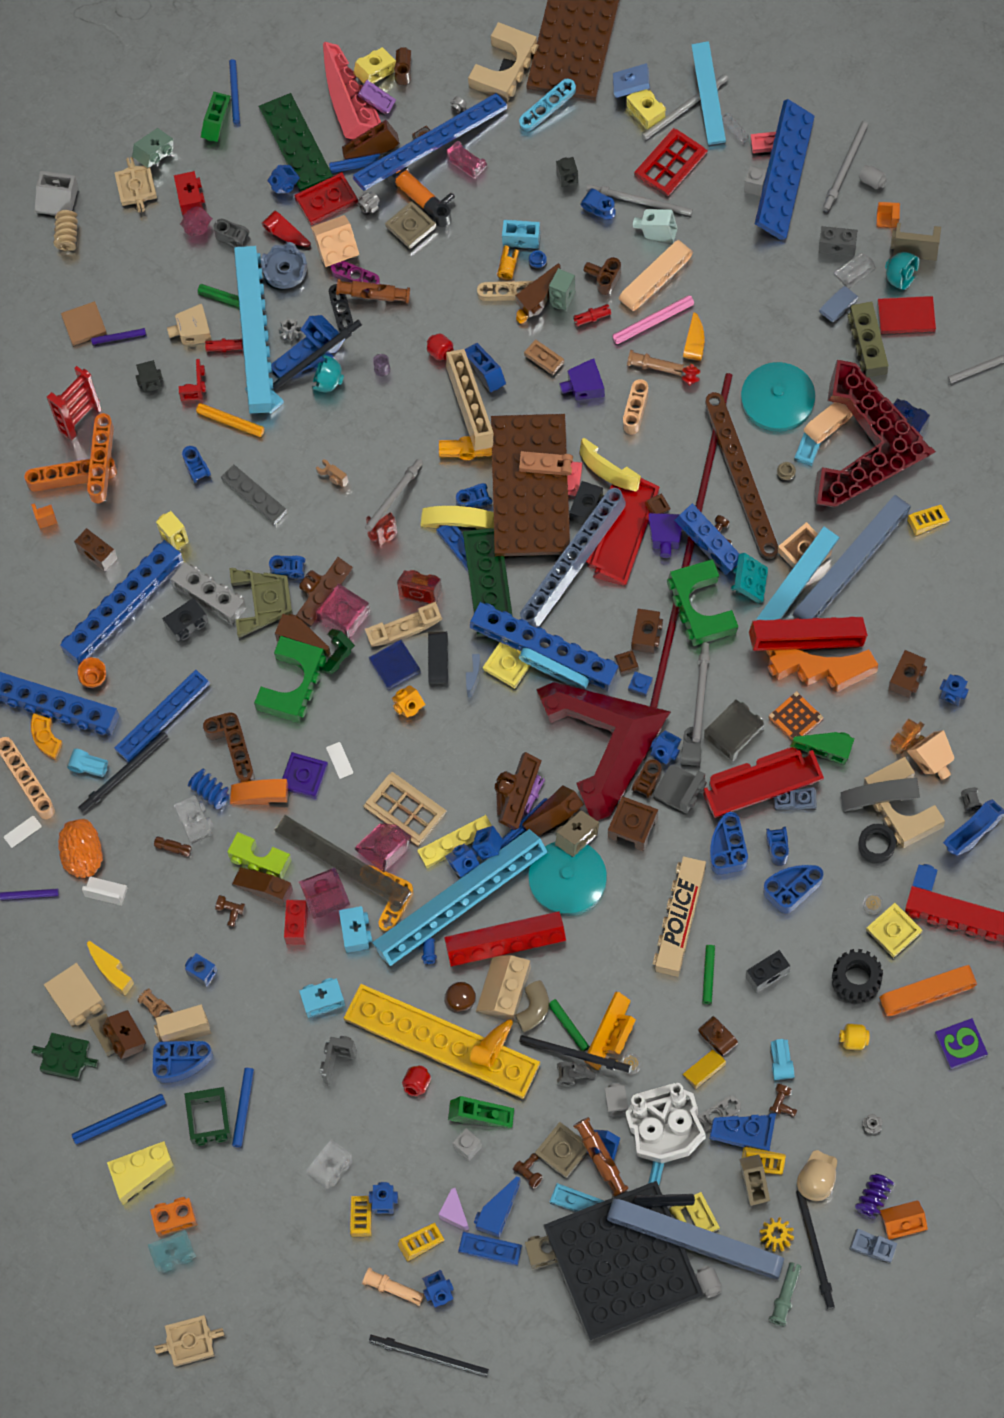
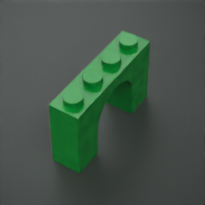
M713 559L670 571L667 579L668 588L674 593V604L676 607H679L681 612L679 613L682 624L685 623L687 638L689 641H692L693 646L734 635L739 627L732 610L706 616L696 612L690 604L689 595L694 590L717 583L719 574Z
M280 636L274 651L275 658L278 661L300 668L304 673L303 682L297 689L291 692H278L261 686L254 705L257 711L299 723L301 717H305L307 711L305 706L307 701L312 699V688L319 681V670L321 667H324L326 656L322 648Z

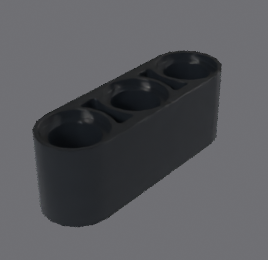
M447 631L428 632L429 684H448Z

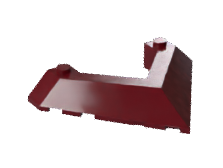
M836 361L829 385L827 401L845 404L875 444V447L841 471L822 467L817 472L814 490L816 504L834 508L936 452L923 440L919 432L913 426H910L907 419L891 401L881 394L871 379L862 373L861 368L853 362Z
M556 682L536 689L550 723L569 716L574 719L583 720L598 728L610 730L613 733L594 776L576 783L589 816L598 822L611 817L615 806L624 795L629 782L638 771L649 752L653 740L660 733L661 727L670 716L671 711Z

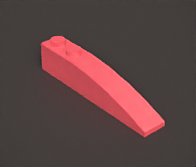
M324 42V64L333 107L345 138L354 140L381 123L376 108L357 96L363 85L359 86L356 81L357 77L353 74L354 71L347 66L349 62L339 45Z

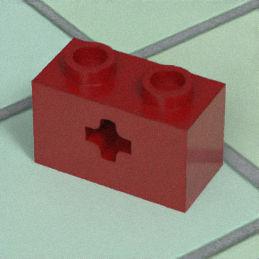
M195 171L174 175L182 215L203 211L202 204L205 203L203 192L199 193V188H202L200 177L196 178Z
M286 900L284 928L286 944L306 945L308 918L306 900Z

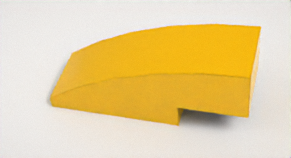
M88 941L87 946L99 971L117 991L126 996L134 982L131 977L121 971L123 968L121 961L91 941Z

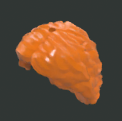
M86 819L66 822L64 828L59 832L58 839L59 856L63 869L68 871L69 874L75 875L76 878L92 877L103 861L98 832L92 823Z

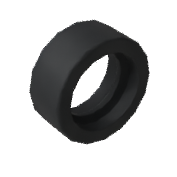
M883 824L867 826L859 837V851L870 862L882 863L887 861L893 855L896 847L894 832ZM873 833H880L886 836L889 841L888 849L883 853L869 851L866 847L867 837Z

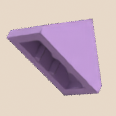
M453 1188L439 1212V1219L463 1231H468L469 1227L456 1188Z

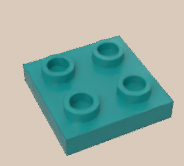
M741 553L738 557L737 568L733 570V573H736L735 585L731 586V590H736L735 593H742L757 603L764 602L768 567L750 555Z

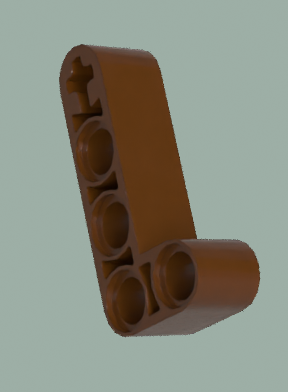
M228 712L206 719L203 723V729L209 740H218L226 737L238 782L255 781L254 771L238 716L235 713ZM228 722H235L233 726H227ZM210 727H217L215 731H208ZM233 739H240L238 743H232ZM240 755L245 756L243 760H236ZM242 769H246L247 777H244Z

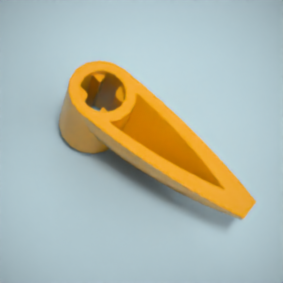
M693 312L683 358L701 361L705 343L704 329L698 314Z
M511 1019L494 1028L479 1045L473 1047L470 1056L471 1062L487 1067L493 1066L513 1024Z

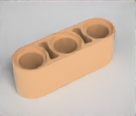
M642 379L633 382L623 416V429L629 435L636 434L639 431L648 400V383ZM637 405L639 408H632V406ZM628 422H635V424L630 425Z
M834 402L811 420L804 428V432L819 444L845 424L853 414L845 404Z

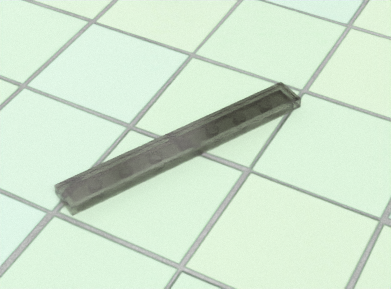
M284 815L274 829L278 835L400 909L411 895V891L286 815Z

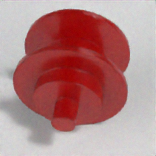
M690 364V366L682 369L686 374L681 379L688 383L689 386L700 380L696 375L700 374L701 371L694 364Z

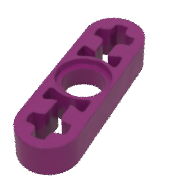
M341 261L331 265L332 275L342 281L369 283L375 280V284H380V278L377 274L348 262ZM342 267L343 270L336 271V268ZM354 272H358L361 275L358 279L350 277Z

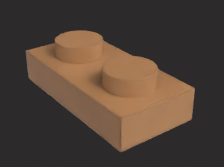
M536 339L524 352V356L552 375L564 364V359Z

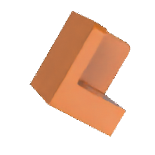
M878 202L876 226L897 228L900 218V203Z
M35 503L31 504L40 529L57 524L52 505L37 509Z

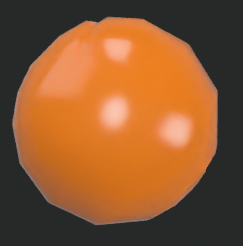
M94 657L84 659L78 666L77 675L79 682L86 688L101 686L106 678L105 664L100 659Z

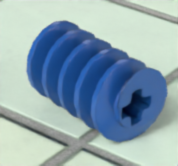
M203 768L191 777L188 787H191L193 791H197V794L202 796L204 800H208L209 804L214 805L215 809H220L229 799L230 795L227 794L229 788L221 789L223 786L222 782L216 785L217 778L214 777L210 780L211 773L204 776L206 769Z

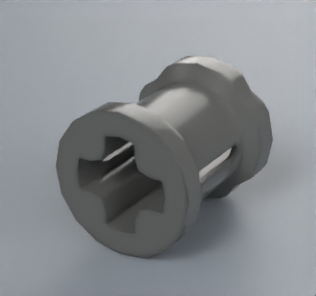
M976 787L967 788L961 792V796L965 800L966 812H974L982 807V804L979 803L977 796L978 788Z

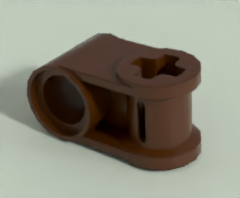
M655 759L648 760L635 779L631 790L634 792L638 791L650 799L662 775L660 762ZM653 767L658 769V771L653 774L648 772V770Z

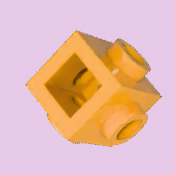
M410 685L397 691L395 696L391 698L394 702L393 708L395 711L407 718L415 715L420 708L426 705L417 689Z

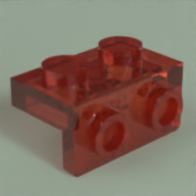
M390 512L380 519L375 527L367 533L372 542L376 541L381 546L386 541L394 539L397 534L395 517ZM367 516V517H366V522H367V523H368V522L370 521V519H371L370 516Z

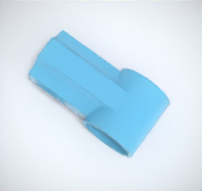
M73 749L67 768L76 773L86 772L103 777L107 771L108 761L91 756L81 749Z
M777 1039L772 1041L771 1052L774 1081L795 1078L788 1040Z

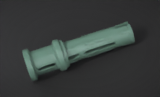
M793 1262L789 1263L779 1298L774 1300L773 1314L768 1319L770 1322L780 1326H786L787 1324L786 1316L788 1310L792 1308L790 1300L802 1268L801 1265L797 1264L795 1271H793L795 1264Z

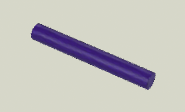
M141 328L91 338L92 345L139 337L146 335V330Z
M58 888L0 892V900L59 896Z

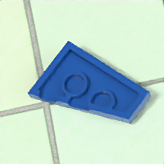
M306 336L271 364L272 372L279 379L318 350V347ZM331 353L323 354L334 358V356ZM319 357L302 371L309 368H317L319 362L323 363L324 359Z
M776 1113L747 1117H715L712 1121L709 1139L740 1147L770 1151Z

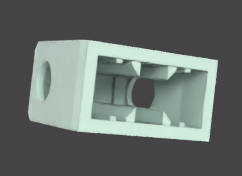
M646 209L643 218L635 217L633 220V228L642 229L645 238L674 243L678 228L672 210Z

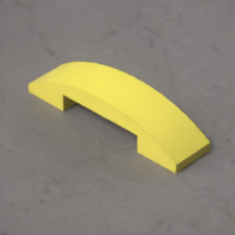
M585 438L581 439L580 456L595 474L618 487L632 491L639 489L641 478L639 474L627 466L621 470L599 455L596 445Z
M463 506L422 508L421 527L439 528L440 525L476 527V530L494 528V512Z

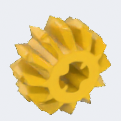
M778 1217L776 1223L773 1218H770V1224L764 1222L763 1227L765 1229H760L759 1232L763 1235L760 1238V1242H766L764 1248L768 1249L770 1246H773L772 1252L774 1253L776 1247H779L780 1252H783L784 1246L789 1248L791 1246L789 1241L794 1240V1236L791 1235L794 1229L792 1227L787 1228L789 1225L788 1221L781 1224V1217ZM774 1231H778V1234L781 1233L780 1238L776 1239V1236L773 1237Z

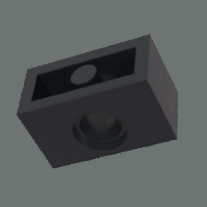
M582 481L569 511V521L583 525L604 497L603 487ZM585 503H591V504H592L591 506H588V507H587V506H584Z
M194 597L162 618L165 627L177 642L187 639L192 632L202 629L208 622L206 613ZM186 619L191 620L189 623H182Z
M778 950L746 970V979L755 992L758 993L790 973V964L781 951Z

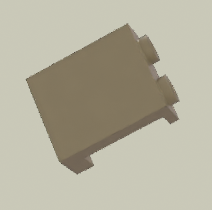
M897 223V228L892 231L890 249H894L893 256L901 252H907L919 257V259L937 261L941 227L934 226L933 235L900 232L901 223Z

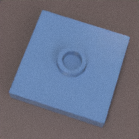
M647 63L613 73L614 95L616 98L650 88Z

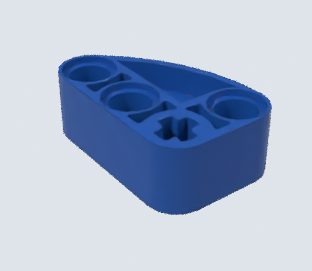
M728 812L722 817L712 836L710 864L712 871L717 875L742 871L748 864V853L740 818L734 812ZM733 821L736 824L734 826H728L726 822ZM738 839L740 843L732 844L730 840ZM740 857V860H742V862H738V859L736 858ZM723 861L725 864L723 866H717L715 862Z
M798 865L780 870L764 882V896L781 913L788 914L821 886L824 875L823 870L816 865ZM817 874L819 879L813 880L809 876ZM769 886H775L777 890L775 892H771L767 888ZM803 887L805 891L800 893L795 888ZM783 900H784L785 902H786L787 900L790 901L789 905H788L787 903H786V904H783Z
M205 1041L159 1042L153 1049V1074L160 1083H173L184 1080L203 1069L212 1060L213 1052L210 1045ZM182 1049L188 1050L185 1056L178 1055ZM202 1049H207V1050H208V1052H207L206 1055H204V1056H199V1055H198V1053H199L200 1050H202ZM162 1050H166L167 1052L164 1056L160 1055V1053H162ZM161 1069H167V1073L165 1075H158V1072Z

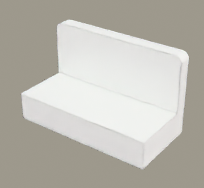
M89 877L87 886L82 887V892L85 897L122 906L128 887L127 885Z

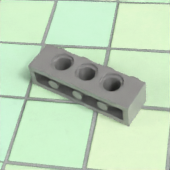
M184 562L171 578L174 588L191 599L194 597L199 604L231 625H234L236 619L246 609L245 599L240 594H233L227 586L222 583L219 585L210 575H204L199 572V569L193 564L188 565ZM192 581H199L197 584H191ZM208 590L214 591L211 594H205ZM229 600L228 603L221 604V601Z

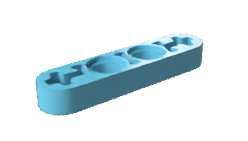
M571 79L562 80L528 109L519 119L522 130H533L571 98L576 92L574 81ZM565 85H567V86H570V85H571V90H570V91H569L568 89L565 90V87H564V86H565ZM556 95L560 99L557 103H551L549 101L550 97ZM544 107L546 112L543 115H539L536 113L537 108ZM524 120H530L531 125L525 124Z
M529 648L522 649L519 655V659L522 662L572 687L586 690L589 683L587 677Z

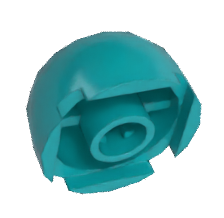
M901 252L894 255L891 259L889 258L885 264L887 280L896 288L906 290L915 278L912 276L914 270L918 271L919 257L911 253Z
M323 355L321 358L324 361L323 363L319 362L313 378L316 386H312V389L326 393L334 390L337 384L341 385L344 375L341 374L342 368L336 359Z

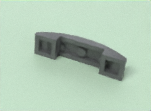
M917 778L877 782L841 792L844 812L894 800L904 801L920 798Z

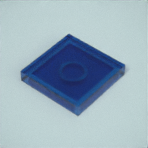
M402 640L369 657L370 663L388 690L421 672L418 664Z

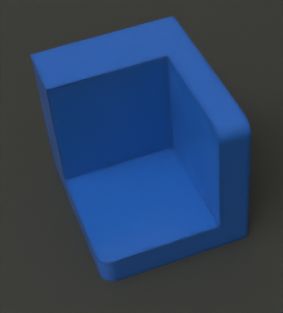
M594 1130L598 1132L610 1157L614 1160L620 1137L608 1130ZM595 1147V1153L597 1154L600 1150Z

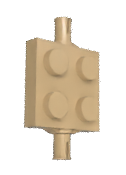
M128 157L126 159L128 168L114 172L122 206L136 204L137 211L141 213L140 206L142 212L145 211L143 202L157 198L151 169L145 166H135L134 158L130 157V163Z
M203 1315L166 1325V1343L155 1345L154 1347L156 1354L169 1351L172 1356L173 1365L177 1367L214 1357L213 1339L225 1335L223 1328L211 1331L207 1325L206 1317Z

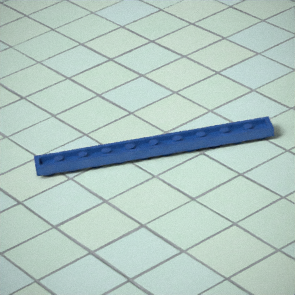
M495 93L355 173L353 180L365 191L507 109V104Z

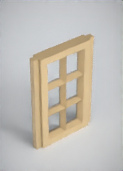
M391 772L363 806L416 846L422 844L447 812V810L394 772ZM390 784L403 792L397 801L385 793ZM381 795L394 803L388 811L376 804ZM406 795L419 804L413 812L400 803ZM397 806L410 815L404 823L391 814ZM422 807L435 815L429 823L416 815ZM413 817L425 825L420 834L407 826Z

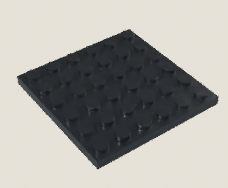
M657 1181L543 1225L589 1342L704 1296L684 1247L607 1220L613 1199H620L634 1204V1197L636 1195H662ZM667 1206L643 1207L671 1217Z

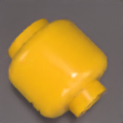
M846 1024L844 1030H840L839 1041L843 1042L845 1049L863 1050L869 1044V1030H866V1027L862 1024Z

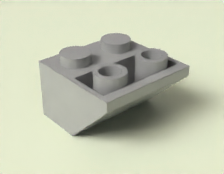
M40 171L36 185L35 212L56 215L57 212L62 210L72 211L78 191L76 177Z

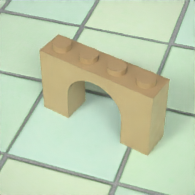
M498 22L491 34V46L511 53L516 58V62L512 67L504 71H494L475 64L468 77L469 88L490 96L497 93L503 101L508 102L510 96H514L516 85L522 81L525 68H529L531 57L535 54L539 45L537 44L536 36Z
M904 757L865 777L863 785L914 778L915 772ZM889 802L873 804L875 810L881 812L884 817L882 818L884 824L894 832L896 843L900 844L903 849L944 828L945 820L936 805L916 815L905 816L897 813Z

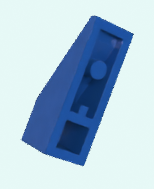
M478 343L465 349L470 366L490 392L506 385L501 367Z
M516 1176L482 1208L481 1212H477L474 1220L477 1231L500 1239L521 1184L520 1177Z

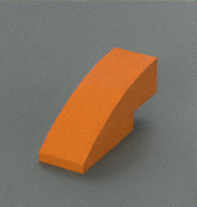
M287 779L255 780L231 785L230 804L269 805V802H287Z

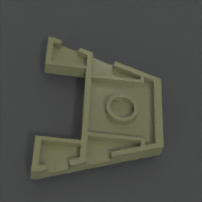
M229 568L232 586L251 584L255 616L236 619L238 638L281 619L282 614H292L287 576L271 573L261 574L251 570L241 571L236 568Z

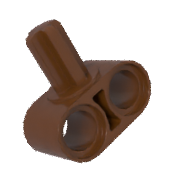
M615 257L608 258L602 267L587 262L584 265L583 271L596 276L598 292L602 295H608L613 291L621 276V262Z
M714 1016L698 1029L701 1036L721 1056H725L738 1044L737 1039Z

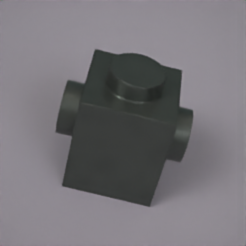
M565 157L556 161V172L561 187L579 183L574 157Z
M154 360L136 364L139 375H135L138 386L142 385L144 392L154 391L161 387L162 373L160 369H156Z

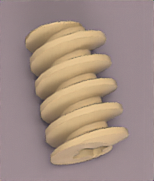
M62 210L55 215L53 243L56 248L63 251H73L76 249L75 243L77 239L75 237L77 236L76 231L78 228L76 217L78 214L73 211Z

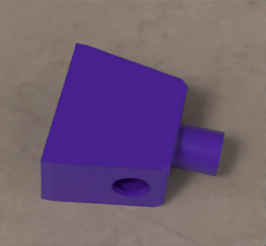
M594 358L567 371L568 381L559 383L561 393L572 391L575 400L605 397V388Z
M649 513L652 548L660 549V557L669 558L671 557V549H679L683 529L674 521L680 514Z

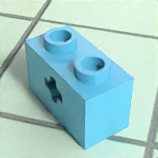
M503 221V247L506 245L509 247L539 249L540 222Z
M362 906L339 910L346 953L369 949V942H372L371 931L366 930V924H369L368 913L363 912ZM354 927H358V932H354Z
M328 978L323 980L321 984L315 986L310 984L299 990L308 1018L346 1006L337 978ZM320 994L324 995L323 999H320Z

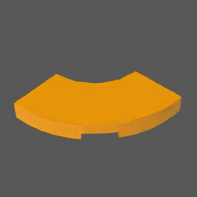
M33 713L31 733L34 742L43 754L56 760L63 743L52 734L51 718Z

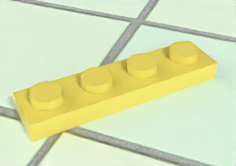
M484 815L418 849L417 852L427 869L445 860V856L451 853L456 846L462 844L468 847L472 846L477 830L492 825L487 816Z

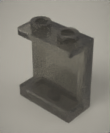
M737 699L704 730V738L732 762L738 757V752L758 732L762 733L764 731L763 719L759 715H754L750 712L749 707L744 702L740 703Z

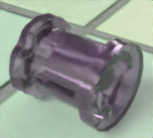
M377 354L373 358L374 371L380 377L387 376L391 369L389 358L385 354Z

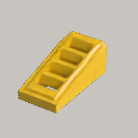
M938 505L908 515L907 521L915 536L949 522L950 519L942 505ZM936 512H940L942 516L941 519L938 518ZM931 514L935 518V521H932L930 517Z
M743 1147L742 1158L759 1154L765 1173L783 1175L785 1154ZM766 1158H769L768 1166H765ZM774 1159H778L776 1168L773 1167Z
M351 1196V1237H372V1203H369V1196ZM356 1202H367V1205L356 1206ZM356 1210H367V1213H356ZM356 1217H367V1220H356ZM366 1225V1228H355V1226Z
M434 1222L399 1239L398 1247L408 1262L440 1244L445 1239ZM429 1231L432 1232L433 1236L435 1237V1240L431 1239L430 1235L428 1234ZM422 1235H424L426 1241L428 1242L427 1244L424 1243L421 1237ZM415 1239L417 1240L420 1247L416 1246L414 1242Z

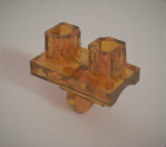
M908 719L902 726V729L909 736L905 738L897 732L890 741L898 748L896 753L900 756L909 744L913 747L925 738L923 735L916 738L924 727L921 721L917 724Z

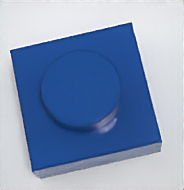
M635 671L628 691L646 697L653 677Z

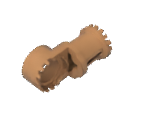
M148 988L141 993L142 995H139L137 1002L143 1003L155 1018L160 1017L163 1011L174 1013L169 1005L152 994L151 989Z

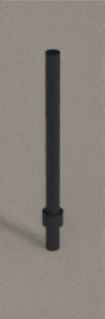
M358 319L350 326L341 329L338 335L273 383V389L277 390L343 339L347 340L351 337V333L362 326L360 320Z
M162 732L96 792L90 793L88 795L89 798L78 809L83 813L91 805L97 804L101 800L100 797L168 738L167 734Z
M521 1035L519 1039L520 1043L606 1066V1069L615 1071L617 1069L628 1073L632 1070V1065L618 1062V1059L609 1057L607 1059Z
M797 1190L799 1206L820 1281V1293L824 1296L827 1310L835 1308L831 1294L833 1292L831 1283H828L807 1200Z
M370 1335V1343L383 1346L386 1350H397L474 1374L488 1376L489 1369L402 1344L390 1337L382 1338Z

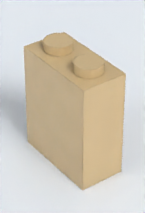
M77 963L44 984L46 990L72 1027L82 1024L86 1017L91 1014H97L105 1005Z
M202 1004L157 1017V1025H154L159 1042L189 1041L211 1034Z

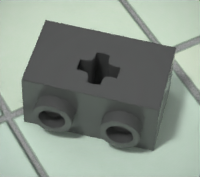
M821 226L818 253L855 257L858 230Z

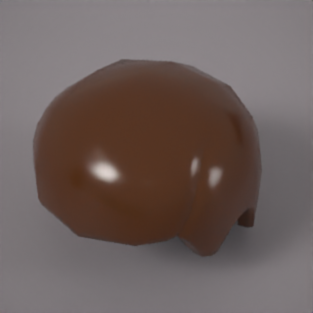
M466 982L452 984L448 987L444 996L447 1008L454 1013L469 1010L476 999L473 987Z

